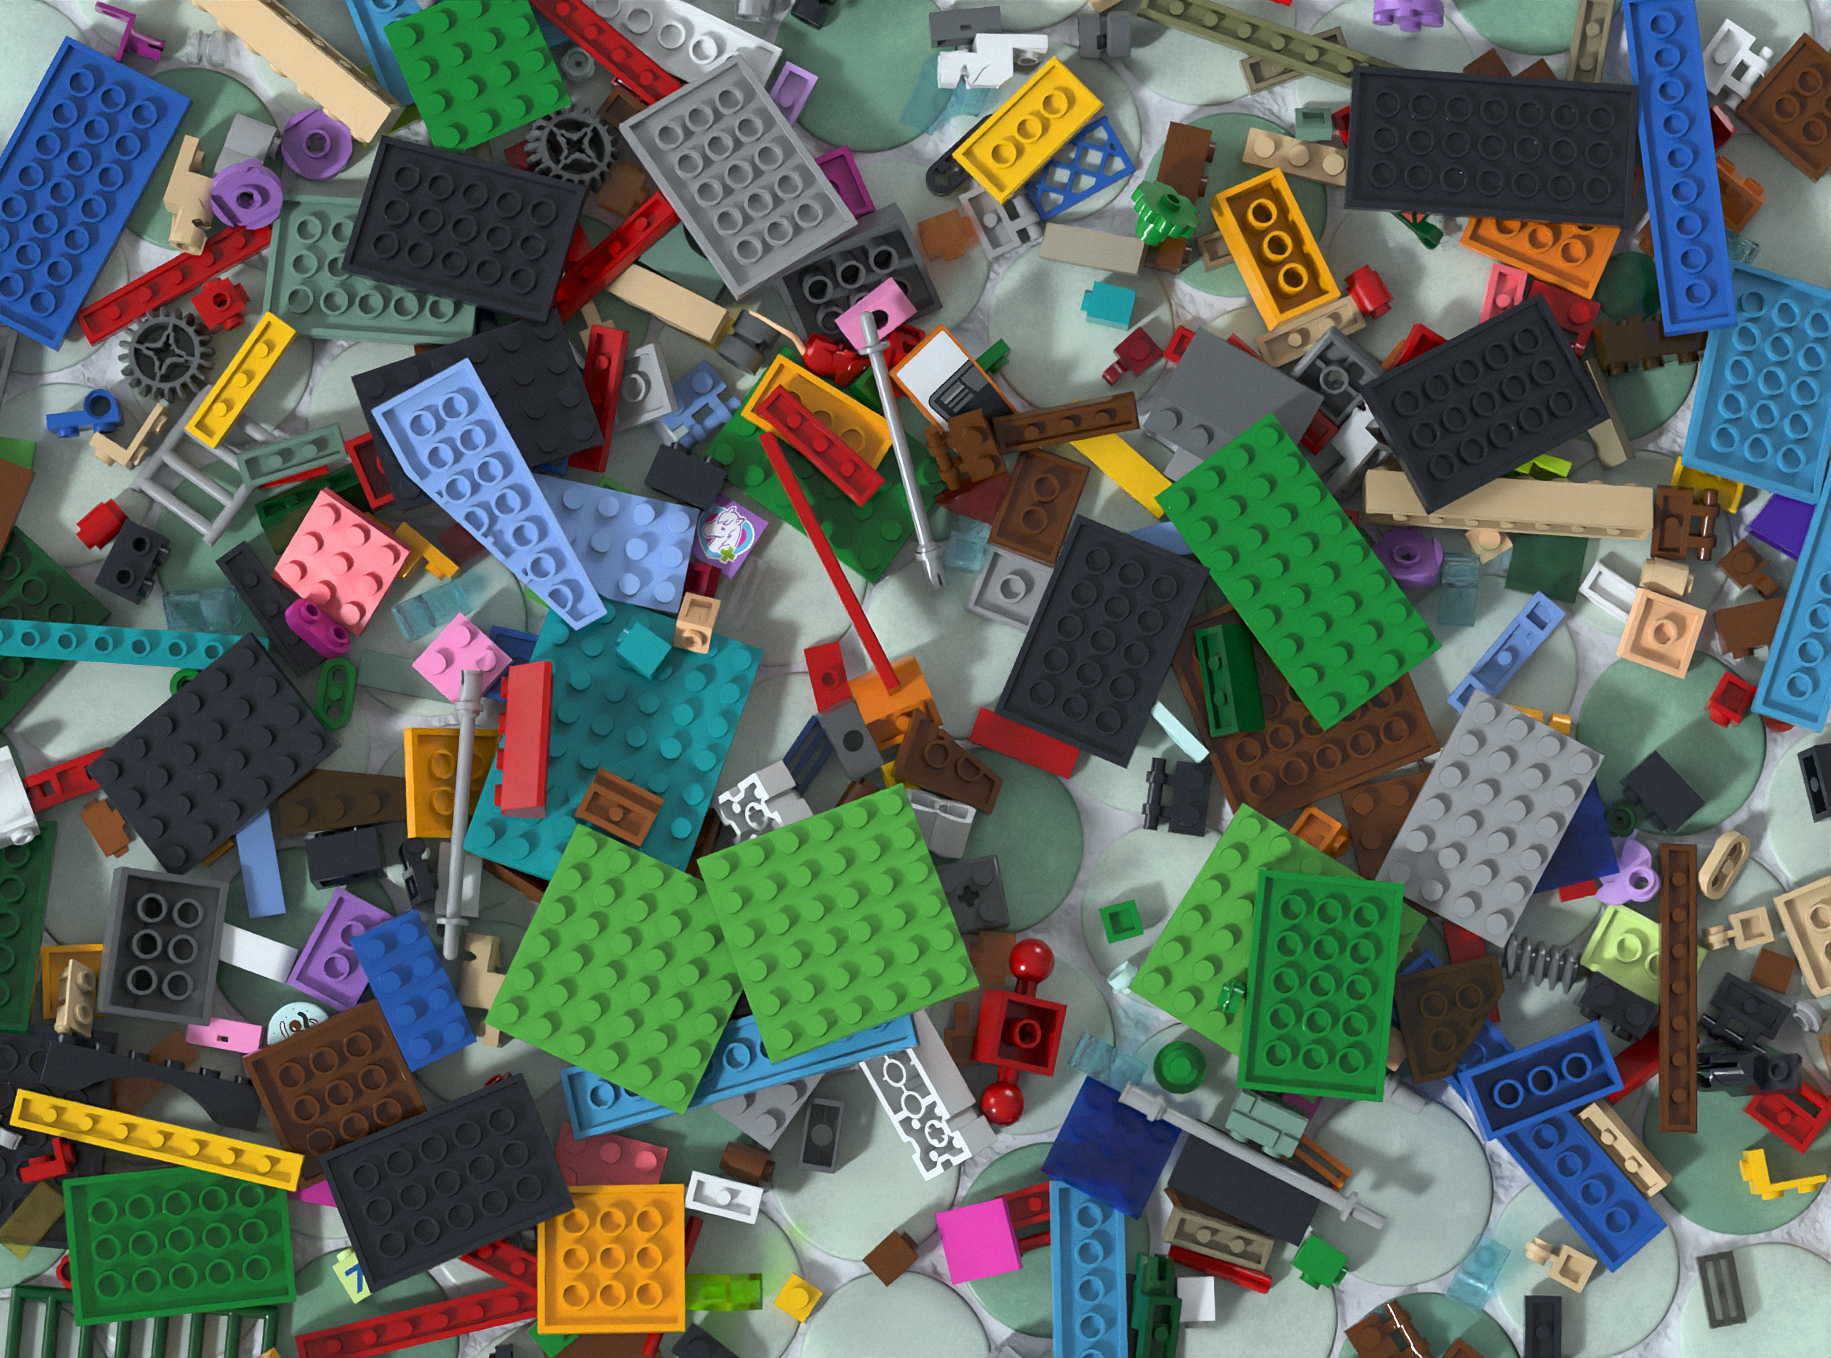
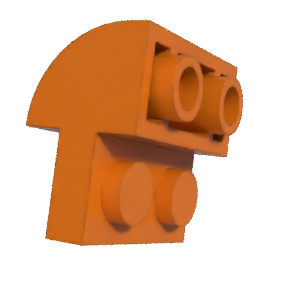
M914 654L890 663L901 685V691L890 697L876 669L847 681L859 712L879 752L902 742L914 708H920L936 726L943 725L932 694Z

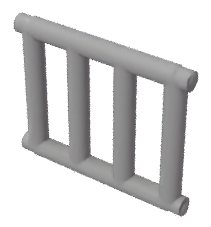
M208 382L196 395L138 473L130 488L140 494L144 491L202 533L205 542L213 547L258 486L245 489L244 484H242L237 492L232 494L174 452L179 442L187 434L239 471L234 456L238 454L236 451L223 442L217 450L212 449L185 429L214 387L213 384ZM244 413L235 423L236 426L263 445L287 439V437L281 435L276 437ZM164 463L225 506L213 524L152 480Z

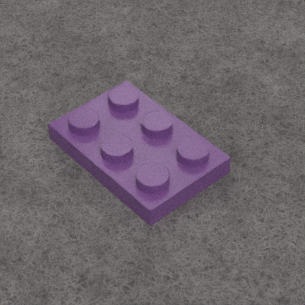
M337 887L286 983L340 1012L358 1005L369 983L348 938L394 916Z

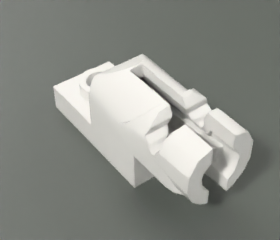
M977 33L972 45V52H969V49L949 52L940 51L937 68L938 88L956 89L960 78L966 84L965 88L969 90L973 88L1002 89L1008 87L1013 77V62L1024 66L1043 62L1048 49L1047 35Z

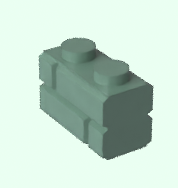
M1240 1088L1226 1117L1224 1127L1230 1130L1228 1134L1240 1142L1248 1143L1251 1139L1263 1145L1262 1151L1272 1157L1280 1159L1282 1155L1291 1158L1308 1124L1310 1113L1262 1090Z

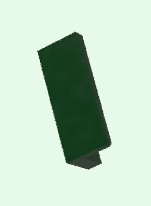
M353 463L254 504L260 524L276 555L285 552L320 491L325 487L364 514L366 512L372 515L375 514L369 504Z
M1246 623L1222 624L1196 630L1195 636L1211 738L1241 732L1265 730L1266 723L1252 634Z

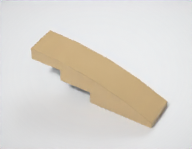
M633 263L602 289V291L622 299L627 304L654 315L662 322L714 344L730 315V312L723 307Z

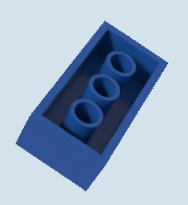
M413 907L348 938L410 1072L477 1042L476 1036L416 908Z
M1591 1020L1457 1073L1483 1141L1487 1142L1625 1089L1598 1020Z

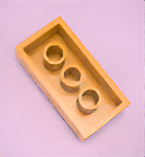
M1280 167L1220 192L1210 201L1208 206L1269 332L1335 302L1341 296Z

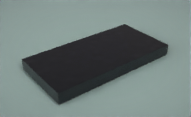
M1196 1119L1197 1121H1199V1122H1201V1123H1203V1124H1205V1125H1207V1126H1209V1127H1211V1128H1213V1129H1215V1130H1217V1131H1219V1132H1221V1133L1227 1135L1228 1137L1234 1139V1138L1231 1137L1227 1132H1225V1131H1223V1130H1220V1129H1218V1128H1216V1127H1214V1126H1212V1125H1210V1124H1208V1123H1206V1122H1203V1121H1201V1120H1199V1119ZM1191 1133L1166 1184L1297 1247L1300 1246L1320 1203V1199ZM1240 1142L1326 1187L1329 1183V1180L1293 1163L1268 1155L1257 1146Z

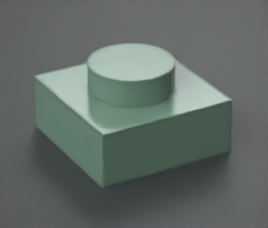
M1295 108L1294 125L1296 140H1306L1309 142L1332 140L1333 127L1330 108Z

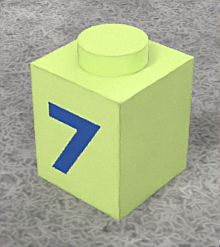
M351 1246L337 1255L340 1262L332 1266L353 1302L357 1304L372 1295V1293L368 1289L355 1252Z

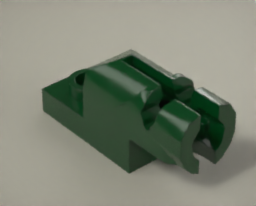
M1138 1252L1135 1265V1275L1137 1278L1133 1283V1302L1130 1326L1139 1330L1136 1358H1176L1182 1298L1173 1295L1176 1275L1174 1257L1157 1253L1153 1257L1148 1256L1144 1252Z

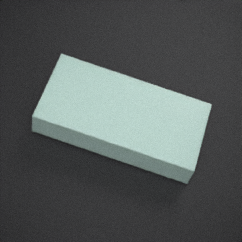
M1159 701L1152 707L1150 717L1195 763H1200L1210 753Z

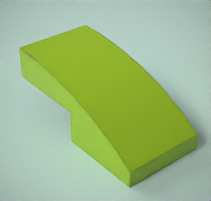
M1543 454L1500 478L1514 479L1518 476L1529 475L1541 481H1550L1555 478L1566 479L1572 463Z

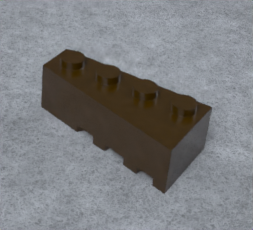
M1662 313L1652 316V321L1645 322V318L1642 315L1628 317L1626 320L1617 322L1616 326H1613L1612 319L1599 321L1591 330L1590 336L1594 358L1597 359L1602 373H1608V378L1628 375L1630 374L1629 369L1642 366L1644 372H1650L1665 368L1664 363L1678 361L1679 366L1700 362L1699 357L1704 356L1709 331L1665 337Z
M314 768L278 798L283 836L295 838L315 835L323 831L349 830L351 827L360 825L377 826L407 821L406 777Z

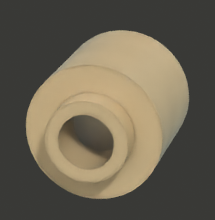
M1655 557L1654 560L1646 558L1642 567L1639 586L1655 593L1681 600L1683 593L1690 594L1695 574L1689 572V565L1658 557Z

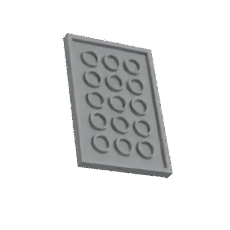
M740 53L619 124L620 132L737 301L858 229V222Z
M1475 688L1374 881L1405 884L1404 897L1504 948L1605 756Z

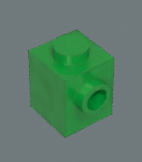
M1308 1233L1289 1263L1303 1272L1299 1279L1316 1290L1319 1289L1320 1285L1330 1288L1332 1283L1338 1286L1349 1270V1267L1345 1265L1348 1260L1347 1256L1311 1233Z

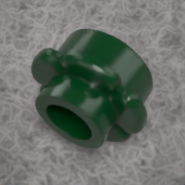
M1614 803L1610 809L1604 810L1601 822L1605 826L1604 831L1607 835L1613 838L1617 836L1625 838L1633 833L1634 825L1637 823V816L1634 810L1629 809L1626 804ZM1617 817L1622 819L1621 824L1616 823Z

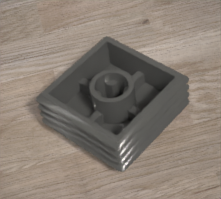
M1331 326L1287 375L1324 395L1325 398L1318 410L1339 427L1363 401L1358 388L1385 374V369L1338 328ZM1329 371H1340L1343 381L1335 379L1333 382L1328 379Z
M996 855L935 866L961 936L1010 925L1011 921L998 857ZM970 887L971 892H978L979 898L974 900V906L967 907L965 902H959L958 896L963 894V888Z

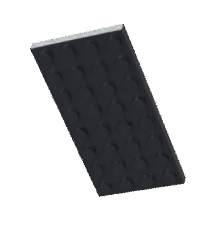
M1353 65L1343 209L1629 229L1632 220L1639 86Z

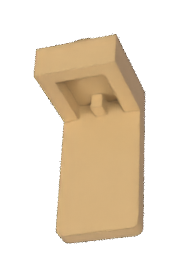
M157 403L127 450L96 431L89 442L97 450L93 456L110 467L115 462L130 471L134 465L140 466L149 453V448L146 446L154 435L159 436L169 422V418L166 417L169 410L162 404Z

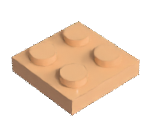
M1638 588L1615 656L1677 678L1685 679L1707 611L1653 591Z

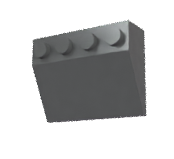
M895 202L857 219L858 229L773 279L803 344H805L811 333L814 332L833 339L835 345L845 343L851 346L850 350L854 349L855 347L838 327L835 319L890 277L894 279L917 310L915 314L903 323L908 324L943 308L905 216ZM878 309L872 312L876 326L888 318V314L884 310Z
M1199 326L1143 427L1205 461L1272 412L1295 445L1298 446L1325 396Z
M123 866L115 868L113 871L93 1013L209 1027L229 882Z

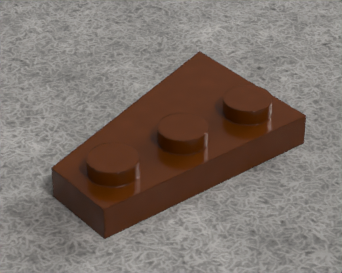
M914 708L890 776L946 799L967 804L983 814H992L1003 780L972 753H968L952 739V736L943 728L940 729L927 718L928 715L920 708Z

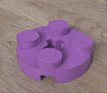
M1374 0L1372 23L1379 26L1398 24L1400 25V31L1411 33L1420 32L1421 25L1432 28L1443 27L1445 12L1443 2L1440 0Z
M304 110L292 117L284 129L283 142L281 143L282 155L291 170L308 181L318 182L336 177L348 166L349 161L354 155L353 137L349 127L342 121L333 120L323 110ZM316 136L319 140L323 138L327 140V143L324 145L325 150L322 153L317 151L311 153L308 150L312 146L310 141L312 137Z
M248 159L243 163L230 165L213 178L212 208L216 216L223 223L234 227V223L246 225V229L255 230L269 225L278 217L283 203V186L278 176L269 168L264 167L259 160ZM248 191L253 193L254 199L250 201L246 197L242 199L239 197L242 192Z
M1401 527L1388 530L1383 534L1382 540L1377 542V544L1375 541L1371 549L1400 589L1432 587L1436 584L1437 577L1442 570L1443 549L1439 541L1434 537L1430 540L1423 536L1422 530ZM1402 556H1409L1411 561H1403Z

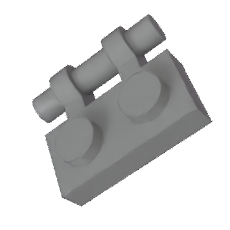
M981 185L958 197L989 262L1022 247V243L1017 235L1018 232L1026 230L1031 242L1044 236L1039 226L1041 220L1036 211L1032 212L1025 197L1027 191L1024 186L1008 201H1012L1020 217L1012 222L1004 207Z

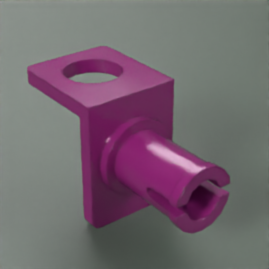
M100 1L96 2V12L127 23L115 61L121 63L124 53L127 54L128 51L159 62L166 40H160L135 31L136 14Z

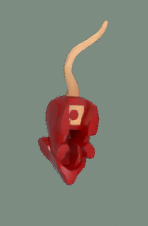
M749 311L751 315L790 337L802 355L805 367L812 374L819 377L832 378L839 387L847 386L854 378L860 376L871 366L870 358L850 351L851 346L848 344L840 343L835 345L833 339L814 332L811 333L805 344H803L794 332L755 311Z

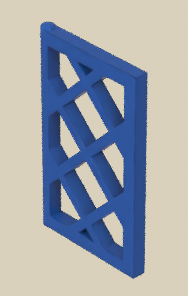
M1103 116L1085 126L1068 143L1077 146L1072 165L1051 159L1044 166L1040 183L1028 181L1024 185L1027 191L1026 194L1043 223L1136 172L1134 165L1109 124L1107 116ZM1101 126L1108 136L1105 147L1084 142L1086 134ZM1111 143H1112L1113 147L1115 148V150L1110 149ZM1082 148L1103 153L1098 172L1077 167ZM1108 155L1121 159L1125 169L1112 176L1103 174ZM1050 166L1070 171L1065 190L1045 185ZM1075 173L1096 178L1094 186L1080 194L1070 192ZM1032 188L1038 189L1037 195L1035 194ZM1043 191L1063 196L1062 203L1046 212L1040 203Z

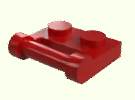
M1534 279L1526 300L1540 292L1543 294L1561 329L1577 336L1574 343H1569L1580 362L1601 304Z
M1803 1079L1802 1092L1797 1093L1818 1108L1814 1117L1783 1094L1752 1096L1742 1112L1800 1154L1805 1153L1831 1116V1095L1826 1097Z
M1063 1176L1050 1181H1063L1065 1180V1177ZM1049 1181L994 1197L995 1199L1006 1197L1021 1258L1023 1257L1022 1253L1051 1245L1050 1230L1018 1239L1015 1230L1050 1219Z

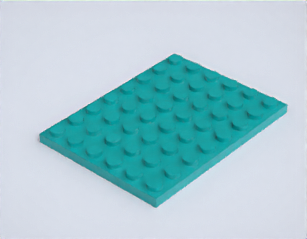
M601 596L599 598L608 613L577 631L550 607L529 662L552 661L554 672L546 819L502 817L501 806H494L495 784H502L503 770L496 769V752L464 839L463 849L467 853L551 881L572 834L579 823L686 873L764 650L713 632L707 654L674 647L676 619L635 605L606 600ZM637 621L672 646L673 654L652 682L616 657L615 650L618 646L614 644L615 640L626 626L632 629ZM503 734L498 748H504L505 734ZM599 767L665 800L641 848L575 816Z

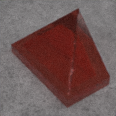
M1008 471L972 482L969 476L962 480V486L959 489L950 490L947 488L933 497L936 503L949 512L993 525L1011 478Z

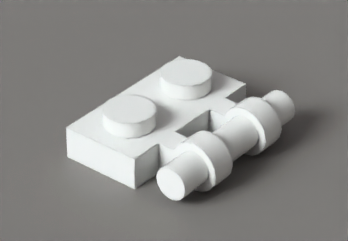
M1727 18L1703 51L1702 58L1707 94L1715 98L1721 88H1724L1730 95L1723 105L1728 110L1736 112L1740 104L1744 103L1752 93L1751 89L1758 78L1764 77L1770 69L1769 63L1775 56V53L1765 46L1758 55L1752 53L1749 48L1756 38ZM1739 62H1742L1748 69L1740 81L1730 75Z

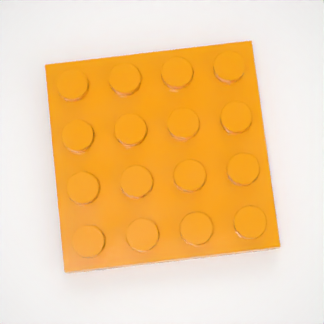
M684 1184L568 1186L576 1209L538 1225V1334L686 1332Z

